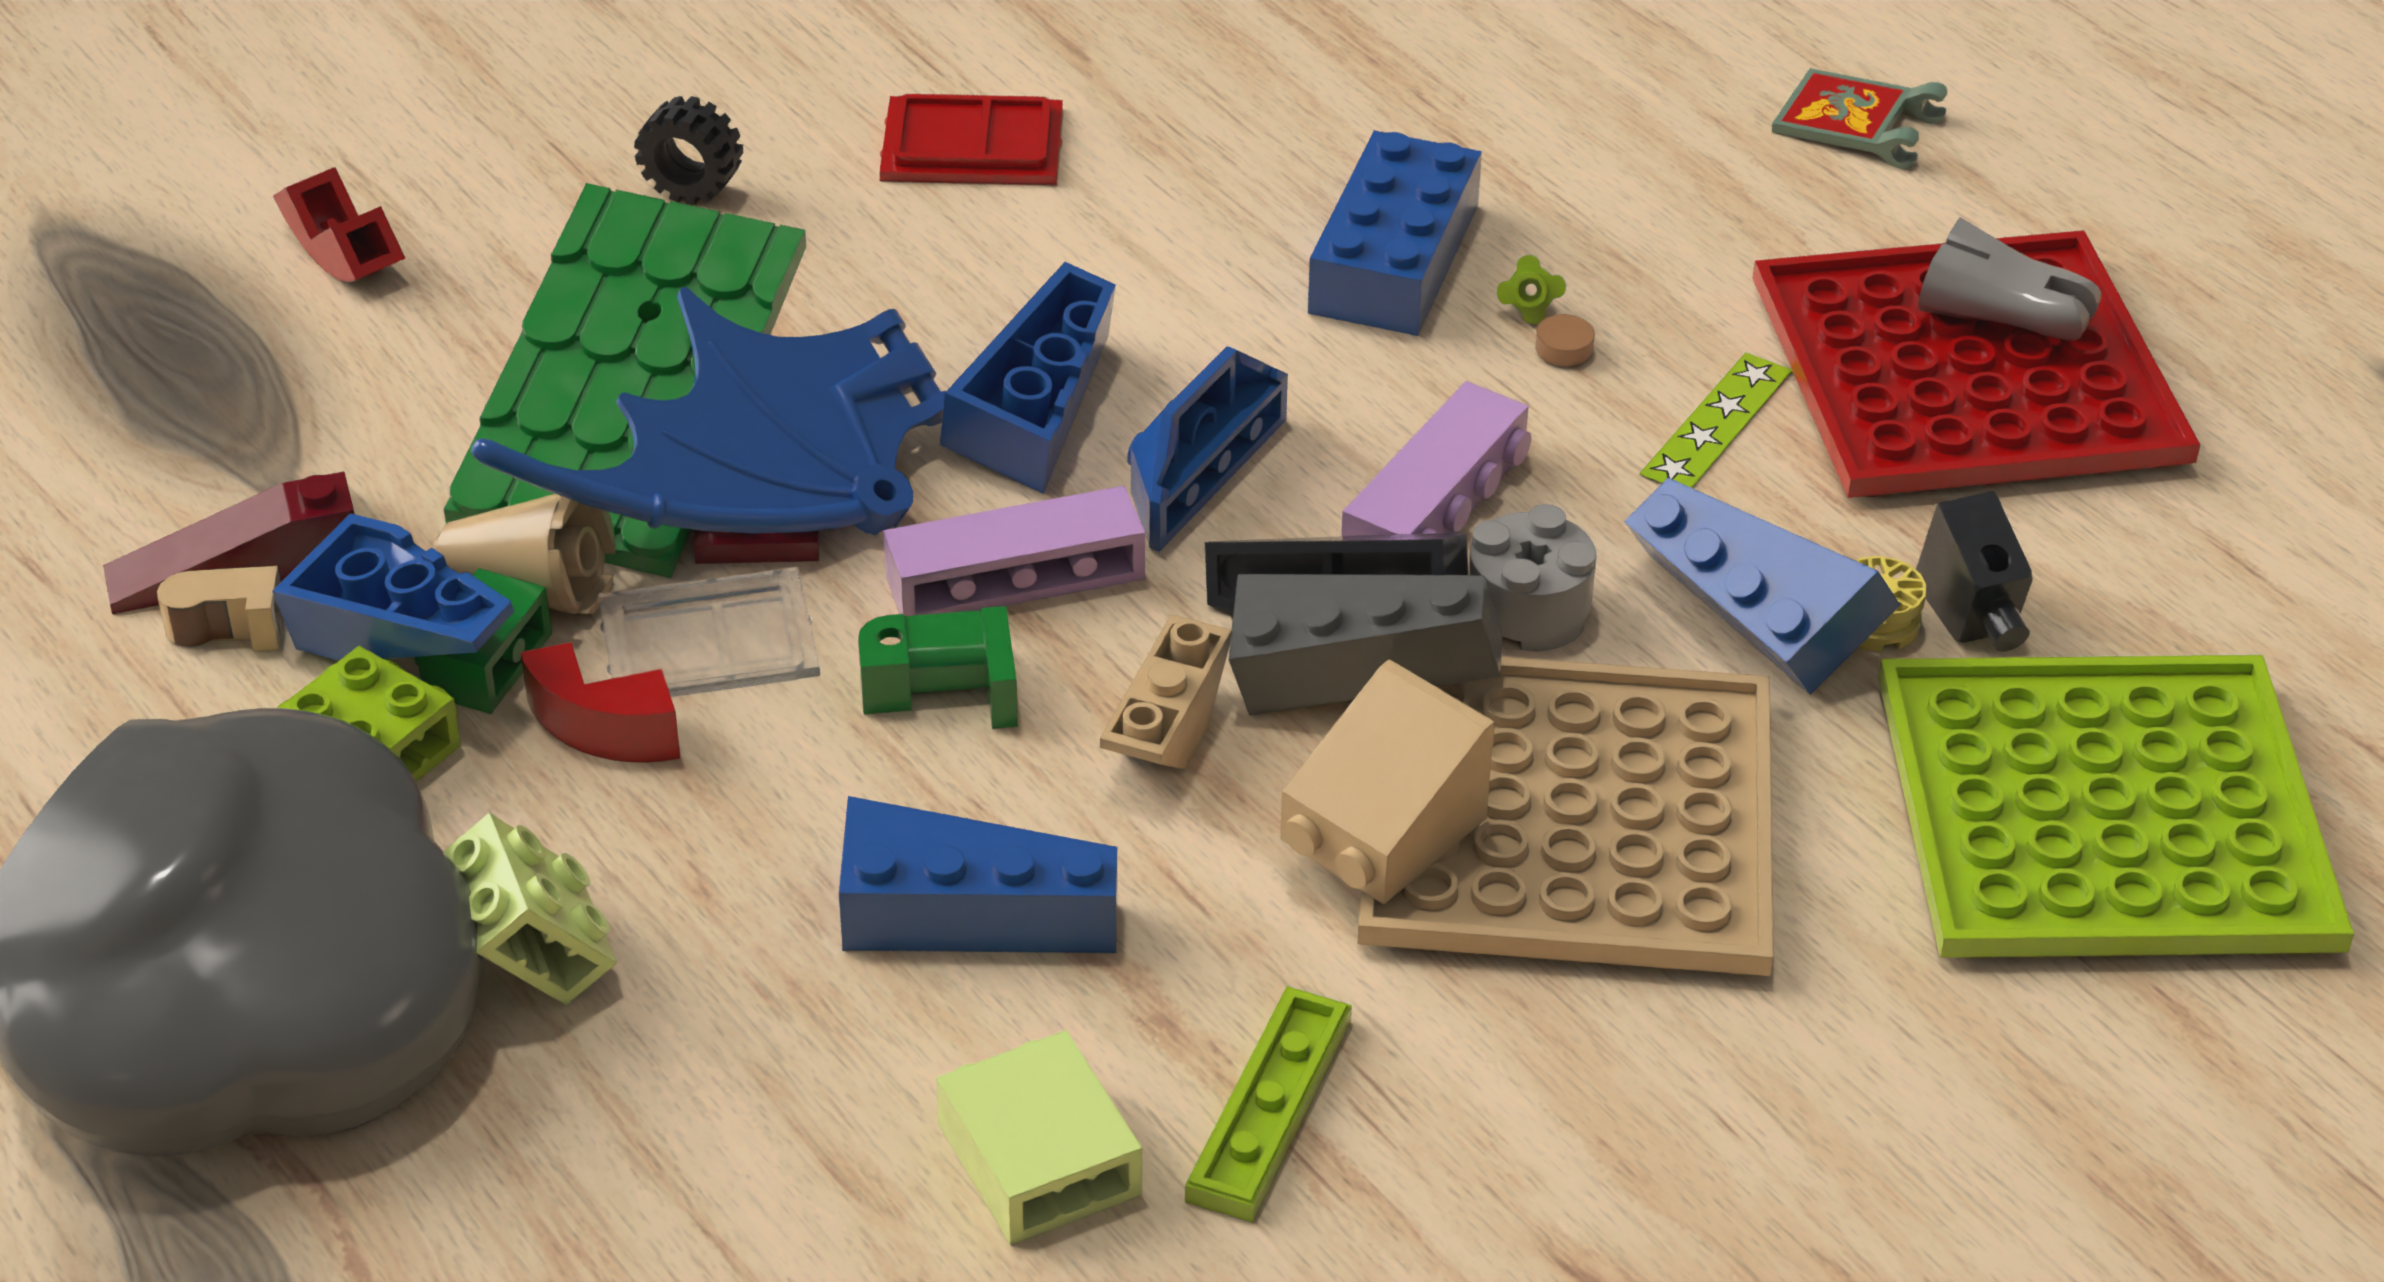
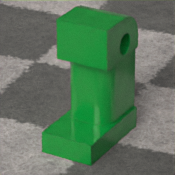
M1006 606L985 607L977 611L904 616V614L885 615L868 621L860 629L858 648L863 714L912 711L911 694L987 688L992 729L1018 727L1017 682ZM889 637L901 640L894 645H885L880 642Z

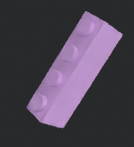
M1465 381L1342 511L1341 536L1459 532L1465 526L1470 512L1483 498L1489 499L1495 493L1500 479L1513 465L1519 466L1527 456L1532 439L1531 433L1527 432L1529 405Z
M1125 485L883 530L886 579L899 614H904V616L977 611L985 607L1007 606L1145 579V530Z

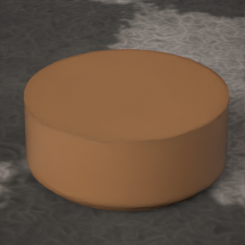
M1567 314L1553 315L1539 323L1536 331L1535 349L1539 357L1552 365L1561 367L1576 366L1586 362L1592 356L1595 331L1592 325L1583 318Z

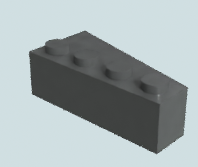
M1238 574L1228 660L1249 716L1353 700L1378 668L1389 659L1435 687L1501 676L1502 631L1484 576Z

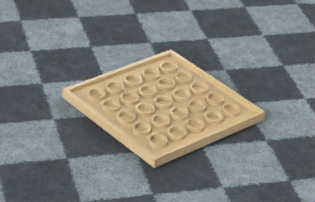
M1501 657L1500 677L1436 686L1495 721L1487 819L1386 904H1382L1361 891L1357 944L1771 976L1773 963L1770 676Z

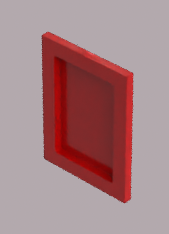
M904 94L902 96H890L888 113L884 121L886 128L883 149L880 151V181L1057 185L1059 151L1063 142L1061 138L1063 100L1048 99L1042 96Z

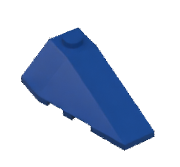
M351 513L272 591L295 649L338 661L358 646L363 647L382 659L474 653L515 612L510 600L469 572L458 573L447 566L444 555L433 548L427 551L414 543L411 533L401 526Z

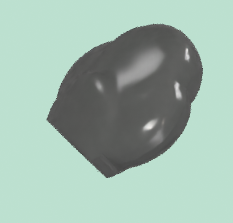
M257 708L181 720L130 719L117 727L69 774L20 837L0 868V1063L19 1093L41 1115L74 1137L113 1151L154 1157L198 1152L221 1146L245 1135L322 1136L346 1131L378 1119L430 1084L460 1047L472 1023L479 997L483 957L477 954V922L471 919L470 887L457 866L434 841L427 805L408 767L393 751L366 731L344 720L309 711L286 708Z

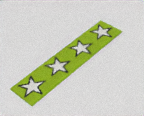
M1745 352L1639 474L1660 483L1670 478L1692 488L1787 378L1792 369Z

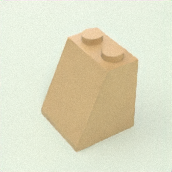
M1390 659L1378 668L1283 789L1280 840L1287 843L1298 854L1311 858L1341 877L1347 885L1360 889L1382 904H1386L1487 819L1495 721Z

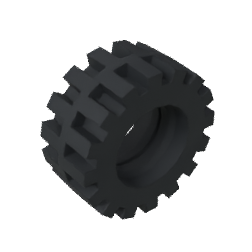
M682 96L674 97L670 102L665 101L638 132L639 136L634 143V148L639 150L634 156L636 164L645 166L641 172L645 180L653 179L656 182L653 188L660 194L664 189L670 192V200L679 202L682 197H685L686 203L689 205H696L700 199L703 203L711 201L715 195L717 196L740 167L742 160L739 158L744 153L743 144L736 143L741 137L738 129H730L728 126L731 118L726 113L721 116L716 114L717 106L711 102H708L705 106L700 105V98L690 96L686 102ZM673 138L682 139L693 145L701 154L704 163L694 161L685 156L677 147Z

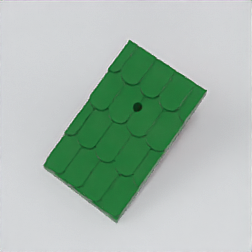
M586 183L551 253V264L523 319L522 332L479 417L480 426L450 485V497L444 507L446 524L451 521L554 494L480 463L471 452L473 444L478 439L493 440L546 464L573 470H604L619 466L629 459L634 450L633 434L626 417L616 403L619 395L625 392L642 398L661 401L672 400L689 394L693 387L695 358L690 336L677 299L679 290L683 287L690 289L716 313L737 325L771 335L806 249L805 230L785 225L775 226V223L729 213L723 215L720 214V211L673 201L666 203L663 199L617 189L611 191V188ZM609 512L615 535L616 554H605L604 563L672 578L691 529L660 525L657 529L650 528L645 521Z

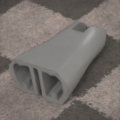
M1959 217L1947 237L1946 244L1941 245L1931 261L1920 292L1918 306L1919 311L1963 319L2004 323L2055 339L2076 341L2080 339L2089 324V319L2097 311L2101 302V291L2089 279L2071 271L2031 259Z

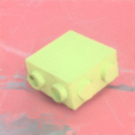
M488 813L444 850L462 873L471 890L469 902L471 919L477 922V954L565 1005L569 1004L617 964L606 936L610 932V926L603 914L593 905L586 889L590 885L589 876L582 865L571 855L562 853L558 856L545 848L528 828L522 825L513 828L491 813Z

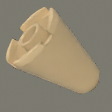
M557 494L448 522L433 542L432 548L444 555L447 566L458 573L469 572L473 575L478 568L545 587L550 609L574 615L595 613L605 603L612 587L614 574H603L605 554H616L615 535L609 512L581 504Z

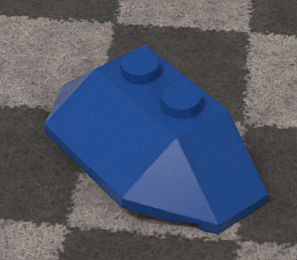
M1226 346L1167 404L1143 432L1138 433L1134 437L1127 454V462L1131 466V495L1150 548L1160 552L1286 421L1287 373Z

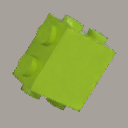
M361 646L356 647L337 663L329 666L316 679L277 707L315 712L338 718L366 731L380 740L405 763L415 781H418L461 746L456 716L457 707L454 698L441 687L425 683L404 671L396 662L390 659H382Z

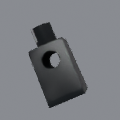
M1989 491L1937 503L1916 570L1921 574L1926 583L1925 599L1955 641L1966 643L1989 637L1997 651L2005 652L2019 647L2030 635V631L2020 614L2033 577L2030 565L1995 491Z

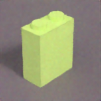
M1067 1030L1040 1040L1026 1042L1013 1050L974 1064L963 1065L950 1073L936 1077L938 1125L1010 1245L1142 1195V1146Z

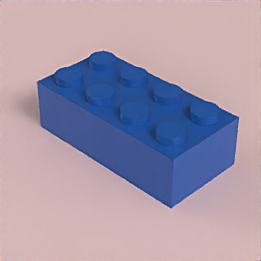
M1374 130L1310 256L1308 314L1419 336L1478 207L1482 151L1463 148L1458 144L1450 142L1437 143L1412 138L1399 132L1386 133Z

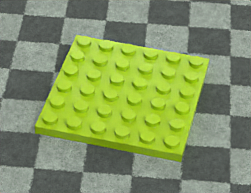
M2263 655L1881 659L1878 680L1940 958L2349 953L2354 936L2352 925Z

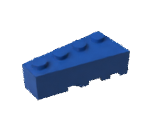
M1064 262L945 392L940 445L1044 494L1108 339L1116 284L1068 262Z
M848 796L839 883L842 950L1116 953L1118 907L1117 847Z

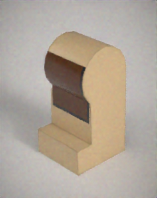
M278 566L186 571L168 577L160 584L157 590L167 638L180 646L201 645L212 639H217V641L251 640L253 651H279L284 619L272 592L281 583Z

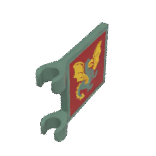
M1809 68L1773 121L1772 133L1876 153L1894 167L1908 169L1917 161L1918 153L1915 151L1908 152L1900 144L1907 147L1915 146L1919 140V133L1911 127L1891 129L1904 108L1925 123L1936 124L1940 122L1946 114V108L1936 107L1928 99L1936 102L1943 101L1947 96V87L1938 82H1930L1909 88Z

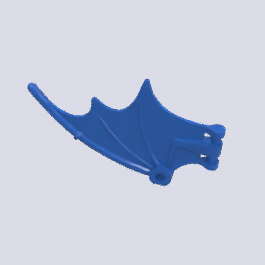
M683 287L679 290L677 299L690 336L695 358L693 387L689 394L672 400L661 401L642 398L625 392L619 395L616 403L626 417L633 434L634 450L629 459L619 466L604 470H573L546 464L489 439L482 438L476 440L471 451L480 463L581 504L645 521L650 528L657 529L660 525L716 532L797 533L854 525L865 533L877 535L883 530L892 527L896 528L913 503V490L910 482L900 471L895 469L897 452L904 435L915 427L922 425L932 427L942 423L946 391L941 392L934 381L937 373L919 344L915 342L910 343L903 332L906 324L896 309L886 310L863 324L842 331L815 336L778 337L756 332L735 324L716 313L690 289ZM871 343L884 344L889 353L880 358ZM914 392L920 404L913 407L910 406L904 396Z

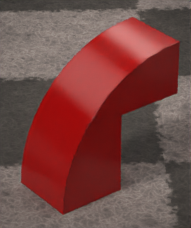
M336 167L287 186L273 195L285 221L307 253L327 273L341 281L352 282L406 259L382 207L380 206L358 215Z
M572 642L520 652L526 697L530 709L545 730L559 741L583 753L614 761L648 763L681 759L676 711L662 668L584 684Z

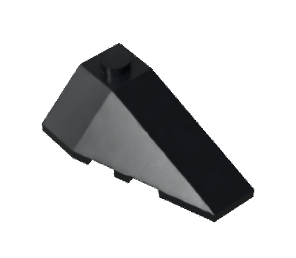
M1467 533L1205 542L1207 605L1234 614L1238 574L1468 576Z

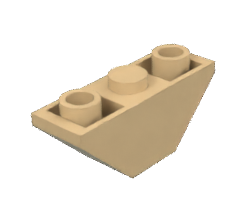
M1171 614L1102 733L1100 748L1165 766L1185 769L1208 728L1230 646L1232 630Z

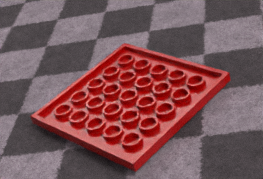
M2085 230L1996 238L2031 259L2081 275L2099 287L2101 291L2099 307L2094 316L2089 319V324L2080 339L2076 341L2059 340L2004 323L1963 319L1919 311V296L1929 266L1941 245L1946 243L1755 260L1752 279L1847 498L1873 497L1883 494L1932 491L1943 488L1991 485L1994 483L2050 479L2053 477L2153 467L2162 468L2197 462L2201 444Z

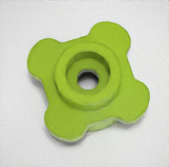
M1525 255L1518 259L1516 264L1517 270L1512 277L1498 285L1497 297L1501 303L1512 304L1520 310L1525 322L1538 324L1546 318V308L1553 299L1564 295L1566 283L1562 276L1552 275L1548 270L1541 267L1540 260L1536 256ZM1528 284L1536 286L1537 292L1534 295H1529L1526 292Z

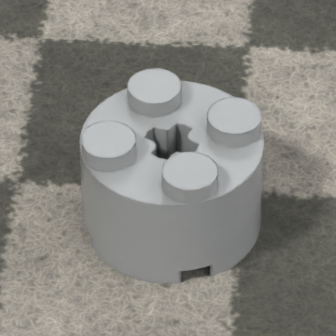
M1549 504L1536 505L1529 512L1503 515L1493 520L1482 521L1474 527L1470 546L1468 576L1485 577L1501 627L1502 637L1521 641L1520 650L1534 652L1552 650L1571 643L1584 630V623L1590 616L1597 559L1596 549L1593 541L1584 530L1566 520V514L1561 508Z

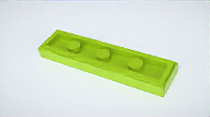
M1286 986L1185 1184V1202L1253 1223L1351 1023L1352 1005Z

